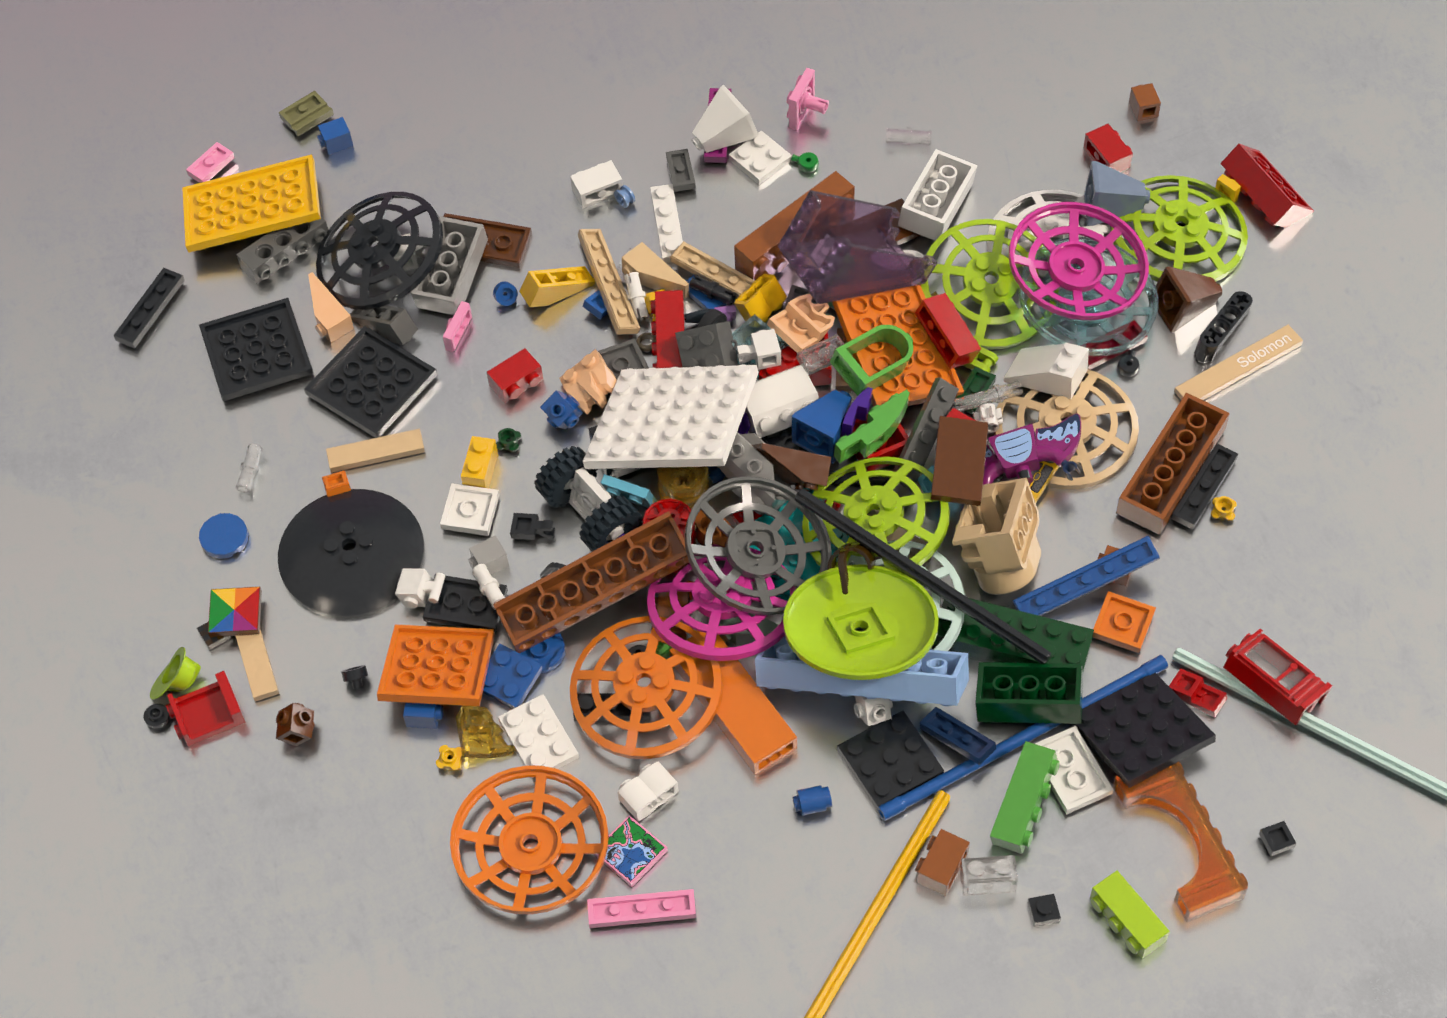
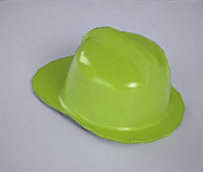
M180 647L175 652L170 663L154 682L150 691V698L152 700L158 699L166 690L180 692L188 689L194 683L201 670V666L185 656L186 650L184 647Z

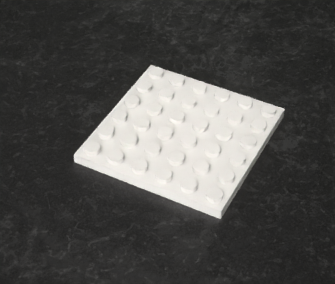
M757 365L629 368L621 370L583 459L585 469L725 466L759 373Z

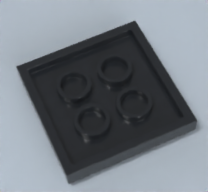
M904 710L891 716L892 719L880 722L837 745L838 752L876 809L884 803L902 796L944 773V769Z

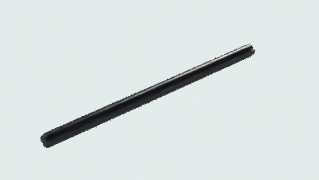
M800 489L795 496L796 502L1040 664L1044 665L1051 657V652L805 489Z

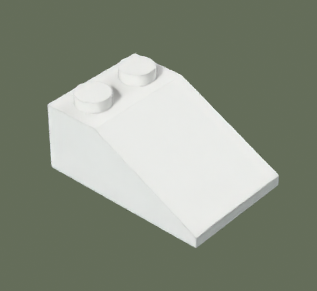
M1070 343L1023 348L1019 351L1006 373L1004 382L1071 399L1088 370L1089 348Z

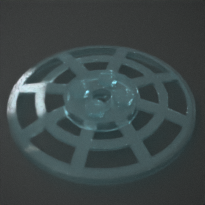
M1079 237V242L1086 243L1092 247L1098 244L1097 241L1091 238ZM1069 238L1053 241V243L1058 246L1061 243L1068 242ZM1114 245L1121 254L1125 265L1138 264V260L1133 255ZM1043 246L1038 249L1035 260L1045 258L1048 262L1051 253ZM1107 249L1103 252L1111 256ZM1071 264L1074 269H1082L1078 264ZM1024 266L1021 278L1035 292L1039 288L1026 282L1030 272L1029 268ZM1049 272L1042 280L1044 285H1047L1052 280ZM1139 273L1125 274L1120 290L1127 300L1132 296L1127 284L1136 277L1139 278ZM1149 273L1144 287L1149 307H1135V303H1133L1129 308L1119 313V315H1126V317L1117 329L1107 322L1109 318L1077 320L1057 314L1051 316L1048 310L1041 306L1039 308L1044 319L1037 321L1028 308L1025 293L1019 287L1020 304L1026 318L1035 330L1054 345L1067 342L1058 339L1044 328L1052 326L1062 335L1076 340V345L1086 347V342L1096 343L1111 339L1121 344V346L1109 349L1089 348L1088 355L1108 356L1134 347L1149 333L1158 311V294ZM1105 275L1113 283L1108 286L1103 282H1100V284L1111 290L1116 282L1117 275ZM1062 287L1059 294L1055 293L1063 298L1073 300L1072 291ZM1093 289L1082 292L1084 300H1095L1102 297ZM1049 296L1042 298L1043 300L1048 299L1057 302L1059 308L1075 312L1074 306L1060 303ZM1108 300L1100 305L1084 308L1086 313H1099L1120 306ZM1133 316H1148L1143 330L1135 339L1130 341L1122 335L1131 323ZM1067 319L1069 322L1077 325V334L1064 329L1058 323ZM1097 326L1107 333L1101 336H1086L1087 328Z

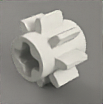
M983 404L978 407V412L973 413L974 420L988 422V433L997 431L999 424H1003L1001 408L996 409L994 404Z

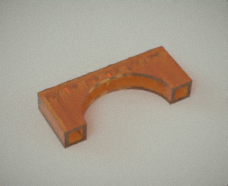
M1180 762L1169 766L1131 788L1118 776H1115L1113 789L1124 809L1145 806L1162 810L1176 818L1187 829L1195 843L1198 854V870L1186 885L1177 889L1174 898L1186 922L1244 899L1248 889L1247 879L1235 867L1233 854L1230 850H1226L1222 844V836L1216 827L1213 828L1210 823L1209 813L1206 807L1200 805L1197 800L1194 786L1191 783L1188 784L1185 779L1184 769Z

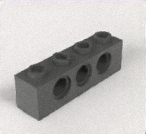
M321 217V219L269 232L236 254L241 269L256 284L269 278L271 274L285 267L298 256L306 253L308 249L317 243L322 242L328 231L326 221Z

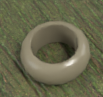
M642 333L638 336L636 342L641 351L650 352L652 351V343L643 345L641 342L645 339L656 342V336L652 335V333Z

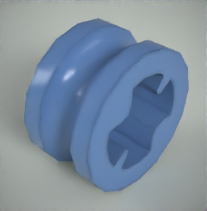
M626 185L621 186L620 190L614 191L615 199L624 208H627L629 203L636 201L633 192Z

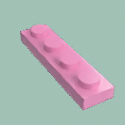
M694 889L587 899L589 928L696 918Z

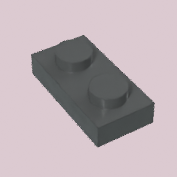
M688 149L666 152V160L674 192L696 189Z

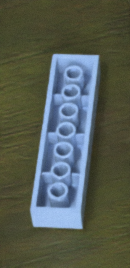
M785 636L766 651L758 653L755 658L757 686L768 689H790L794 692L812 691L817 694H840L844 697L853 695L863 696L867 699L883 698L896 702L904 700L914 701L918 704L935 703L942 706H957L969 681L968 653L929 650L912 667L892 676L872 680L843 679L830 676L812 668L793 652Z

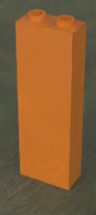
M697 630L705 639L706 633ZM717 634L714 648H728L720 635ZM693 636L686 640L694 644L699 643ZM674 648L669 650L670 657L679 653ZM692 657L697 669L698 685L713 688V669L710 660ZM739 660L718 661L723 686L720 704L713 720L754 775L796 750L797 736ZM684 661L675 666L674 668L683 680L690 682L687 663ZM695 695L706 709L710 698Z

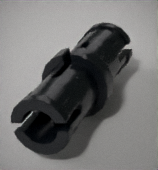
M697 274L694 275V278H691L689 288L707 295L706 297L711 300L714 298L728 306H731L736 299V292L725 289L718 282H711Z

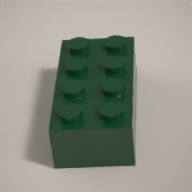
M979 662L975 700L977 722L1081 724L1083 700L1082 664L1046 663L1042 665L1040 663Z

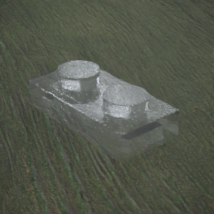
M836 334L798 352L796 359L807 374L811 375L832 365L830 360L835 349L844 345V343Z

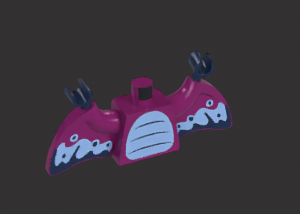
M1073 414L1054 426L1036 429V434L1033 424H1029L989 437L990 446L986 445L983 485L993 483L994 479L1003 473L1008 479L1014 477L1018 479L1027 478L1030 484L1034 480L1031 472L1040 468L1041 461H1052L1059 467H1063L1067 479L1072 481L1073 478L1070 472L1077 471L1080 474L1077 464L1074 461H1069L1074 455L1081 437L1080 415Z

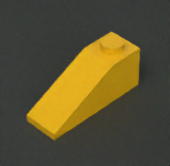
M585 266L528 271L519 292L529 307L548 306L593 286L596 281Z

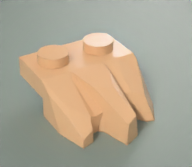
M810 293L798 296L788 302L786 308L769 318L767 323L799 355L816 346L833 326L835 319L832 315H825L829 309L827 301L814 304L811 302L813 297Z
M596 349L584 356L579 363L568 369L559 378L567 394L573 396L579 402L578 408L586 415L591 412L594 404L603 409L607 404L605 395L612 393L617 382L613 372L607 367L601 354Z

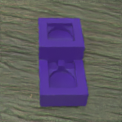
M867 387L851 404L843 421L841 437L852 434L856 419L866 421L873 388Z

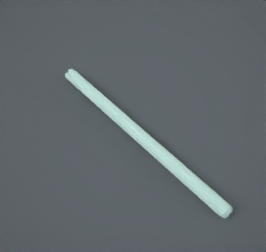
M1182 648L1175 650L1172 657L1174 661L1280 714L1231 673ZM1304 712L1298 722L1299 725L1447 800V783L1307 712Z

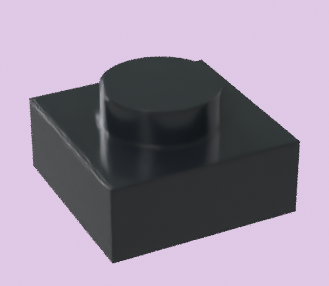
M1285 821L1260 829L1259 835L1270 856L1295 848L1296 841Z
M1054 894L1028 898L1027 903L1034 927L1060 922L1061 916Z

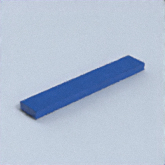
M1148 535L1013 600V604L1016 610L1042 616L1159 560L1160 556Z

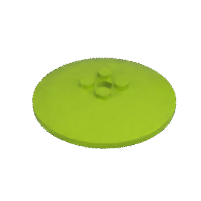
M858 564L847 565L849 576L848 594L844 595L841 588L839 568H831L806 580L789 598L783 617L786 640L793 652L803 662L830 676L850 680H872L895 675L919 662L929 652L937 637L938 611L927 590L917 581L899 571L882 566H874L873 570H868V565ZM862 628L865 631H856L855 629Z

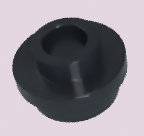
M163 704L150 705L143 715L145 723L149 727L156 729L164 727L170 717L166 706ZM160 713L157 717H152L154 714Z

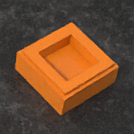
M345 470L322 477L328 497L351 491Z

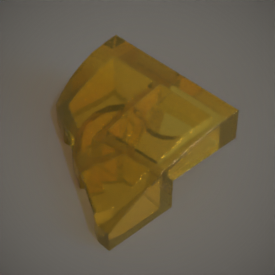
M478 706L461 707L456 716L462 757L497 758L514 754V745H507L501 736L504 731L494 722L493 716L487 708Z

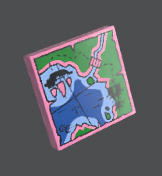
M629 815L609 835L608 850L604 864L629 886L633 887L668 851V848Z

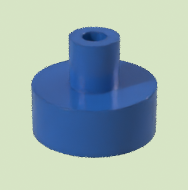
M506 281L498 283L493 290L494 299L503 306L512 305L518 296L516 287Z

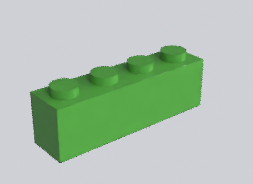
M1025 741L990 834L993 845L1023 854L1025 846H1030L1033 838V832L1031 831L1034 822H1039L1042 814L1040 805L1042 800L1047 799L1050 793V778L1052 775L1055 776L1059 769L1060 761L1057 759L1055 750Z

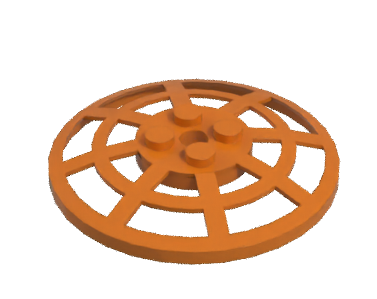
M649 616L618 622L593 638L576 661L570 682V701L575 718L582 731L602 749L629 759L659 758L675 753L691 744L710 725L718 710L722 695V674L718 661L710 660L714 682L713 688L698 685L697 669L692 656L678 651L679 653L665 659L656 654L658 643H667L657 634L653 627L651 633L635 634L621 640L615 635L614 632L634 624L651 623ZM660 617L662 622H664L667 619L665 617ZM682 622L674 625L693 636L699 642L697 645L704 646L705 639L693 628ZM605 638L611 647L600 657L594 670H580L590 651ZM648 640L645 652L631 655L625 645L636 641ZM617 652L623 661L619 664L616 671L602 670L610 656ZM685 661L689 669L690 682L675 680L672 668ZM643 677L651 679L650 684L646 687L637 685L638 681ZM578 680H591L592 697L596 708L586 717L582 714L577 699ZM599 681H612L615 694L603 702L599 693ZM674 690L686 692L687 694L683 702L673 712L667 702L672 697ZM695 695L710 698L709 705L703 716L686 732L678 719L689 709ZM621 702L626 708L631 710L630 721L627 722L616 717L609 710ZM658 709L664 717L655 722L640 723L642 712H651ZM603 716L614 726L628 731L626 745H619L605 739L591 726ZM670 726L677 736V739L659 746L636 748L638 732H651Z
M521 766L496 773L480 783L465 798L455 815L451 828V857L457 875L464 886L486 905L513 914H538L560 908L576 899L588 889L604 864L608 850L609 833L606 816L600 802L582 781L556 768ZM536 777L534 793L518 794L503 801L494 789L503 783L515 779ZM552 779L566 784L579 792L583 798L571 808L561 799L545 794L546 780ZM486 795L494 808L485 816L478 832L462 829L470 810L480 798ZM533 802L531 813H524L515 817L509 807L519 803ZM543 803L555 806L565 814L554 822L542 814ZM589 806L592 807L599 822L601 843L585 844V832L578 816ZM500 814L507 823L503 827L500 836L486 834L491 823ZM571 822L577 832L578 844L562 843L560 831ZM460 839L475 843L476 857L482 870L470 878L466 875L460 859ZM528 839L538 841L536 847L532 849L525 848L523 844ZM484 845L499 847L502 859L489 867L484 856ZM560 854H576L572 864L564 874H561L554 866ZM584 854H599L597 863L590 876L576 890L567 880L578 869ZM510 868L520 874L518 887L504 882L496 875ZM546 872L553 880V882L543 886L528 888L531 875ZM490 880L500 889L516 894L513 907L491 900L482 894L476 886ZM557 887L566 895L565 898L548 905L524 908L527 895L543 894Z

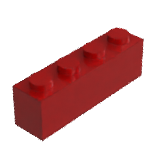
M683 290L655 291V300H651V314L656 315V321H651L652 335H656V342H652V356H657V363H653V368H681L682 362L675 333L685 331Z

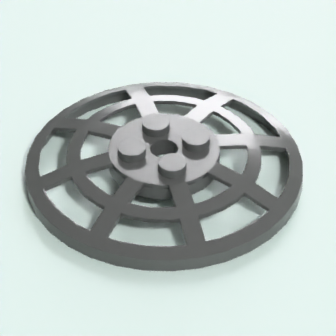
M744 476L721 481L710 487L699 497L691 509L686 522L684 534L685 549L695 575L716 598L731 607L752 614H783L785 607L773 608L770 597L783 594L793 586L798 588L805 582L800 577L805 568L806 553L821 551L819 573L828 570V561L832 552L827 528L819 516L795 501L796 491L774 480ZM741 488L742 503L730 505L718 514L708 504L710 499L722 492ZM751 488L772 492L789 502L781 512L764 504L753 503ZM796 508L809 520L817 534L818 541L804 543L798 529L788 519ZM700 510L711 520L705 533L704 546L691 544L692 527ZM753 511L769 515L774 518V521L770 526L763 522L754 521ZM743 512L744 522L738 524L734 529L723 520L733 513ZM782 526L791 534L795 542L794 545H784L783 539L778 533ZM716 527L728 537L725 547H712V537ZM749 546H757L761 554L752 553ZM694 554L707 557L711 569L722 581L717 587L710 583L702 573L694 558ZM797 554V566L794 574L781 567L786 555ZM714 557H727L729 564L733 567L727 576L720 570ZM776 574L786 581L785 584L778 588L767 590L765 578ZM741 575L754 579L757 590L744 588L737 585L735 581ZM731 588L743 595L759 598L762 608L742 604L726 596L725 593Z

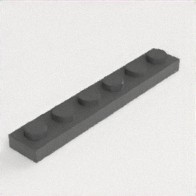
M941 377L935 378L899 458L915 462L924 467L937 439L939 417H946L959 391L957 387ZM895 465L893 472H897L902 466ZM912 469L906 477L916 484L921 473ZM901 481L893 490L899 497L910 496L912 490Z

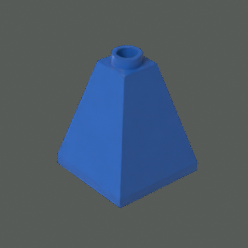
M833 390L792 415V443L811 453L831 457V463L834 464L836 461L834 457L835 444L841 438L843 421L851 406L852 397L846 391L839 392Z

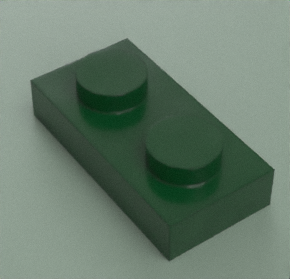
M974 367L962 387L964 393L956 397L953 407L973 415L974 412L978 411V407L982 405L995 383L996 375Z

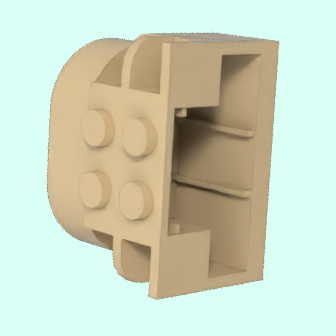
M1027 478L983 485L981 505L965 504L960 512V519L958 524H956L952 543L953 546H962V560L968 563L969 568L974 569L979 586L987 593L999 595L1017 591L1026 586L1036 574L1041 557V548L1036 536L1039 526V513Z

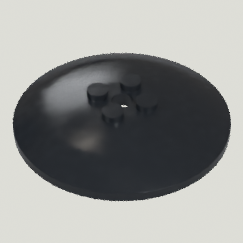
M351 489V491L330 497L327 495L322 496L305 506L295 515L281 537L278 549V568L282 581L290 595L310 611L332 618L348 619L368 616L389 607L399 600L395 592L403 568L422 569L425 555L424 537L416 517L399 500L374 490ZM348 543L356 545L353 550L346 551L343 549Z

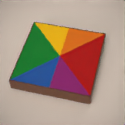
M261 587L211 589L208 622L209 637L260 634Z

